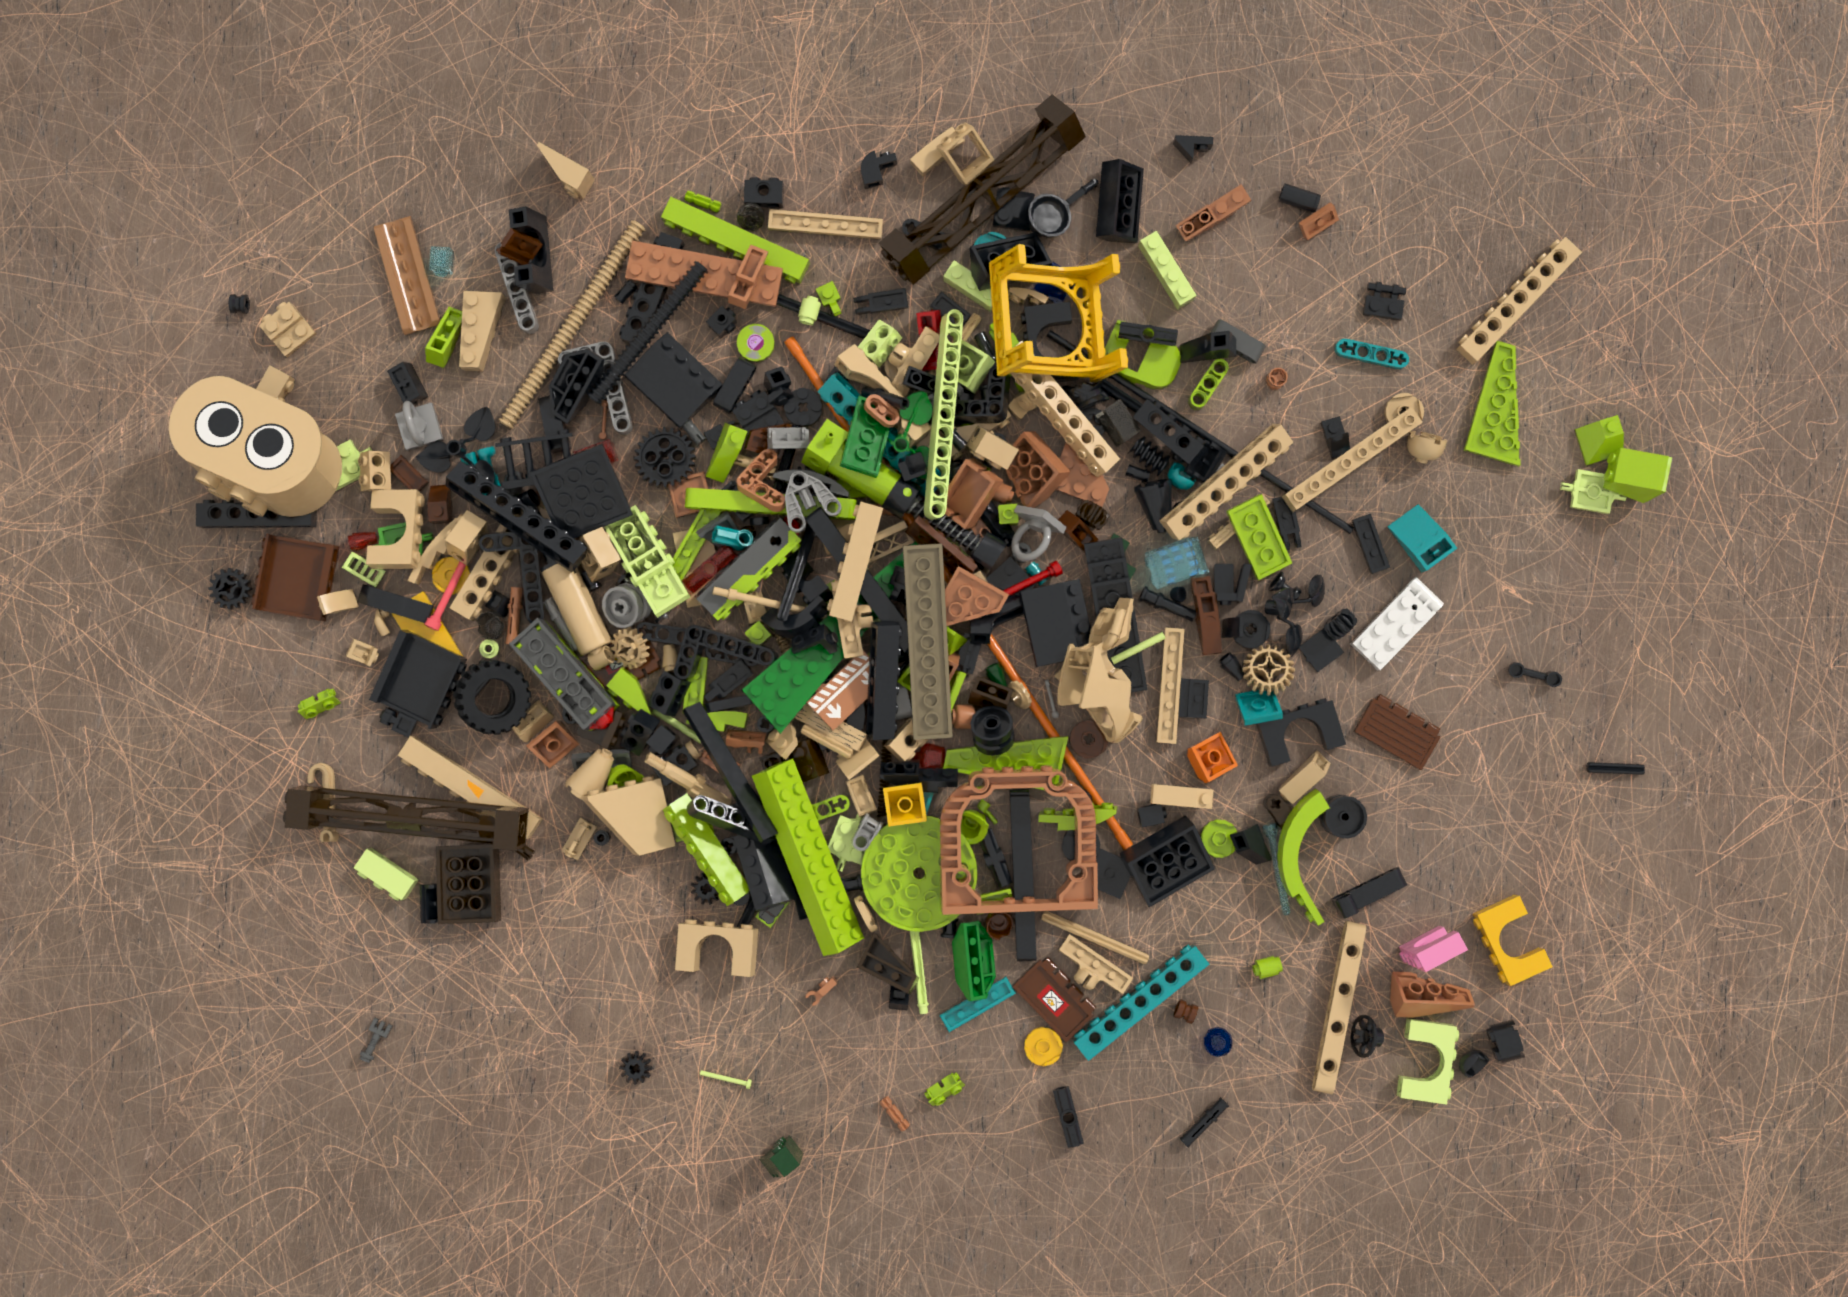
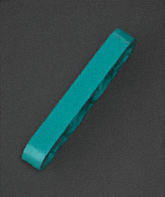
M1341 339L1335 345V353L1343 358L1393 369H1402L1409 363L1408 354L1401 350L1350 339ZM1345 343L1347 348L1352 349L1353 345H1355L1353 355H1351L1352 350L1342 352V348H1339V346ZM1358 348H1366L1368 351L1367 356H1359ZM1378 351H1383L1386 354L1384 361L1377 359L1376 353ZM1399 355L1402 356L1401 359L1404 360V362H1402L1400 365L1398 364L1397 360L1393 359L1390 361V363H1388L1390 357L1398 358Z

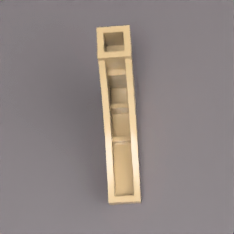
M1007 411V417L1001 423H976L954 427V429L956 428L959 435L968 442L977 425L994 434L993 431L998 427L1002 429L1010 423L1011 414ZM931 430L927 437L915 445L916 448L919 446L930 447ZM939 430L940 437L945 438V435ZM952 444L951 459L953 461L957 460L963 455L962 452L967 448L970 450L971 448L965 445L958 451Z

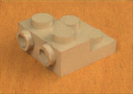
M283 302L276 307L277 311L273 315L267 314L264 316L259 326L269 339L276 344L284 356L289 357L317 333L292 303L288 302L286 304V302Z

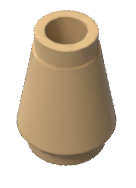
M673 644L663 646L662 669L664 671L674 672L678 655Z

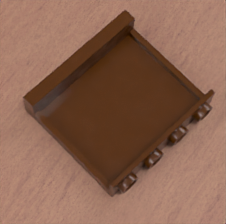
M266 533V537L262 540L263 553L258 561L260 569L259 575L255 578L256 591L251 599L252 609L326 622L327 615H323L317 597L331 593L339 546Z

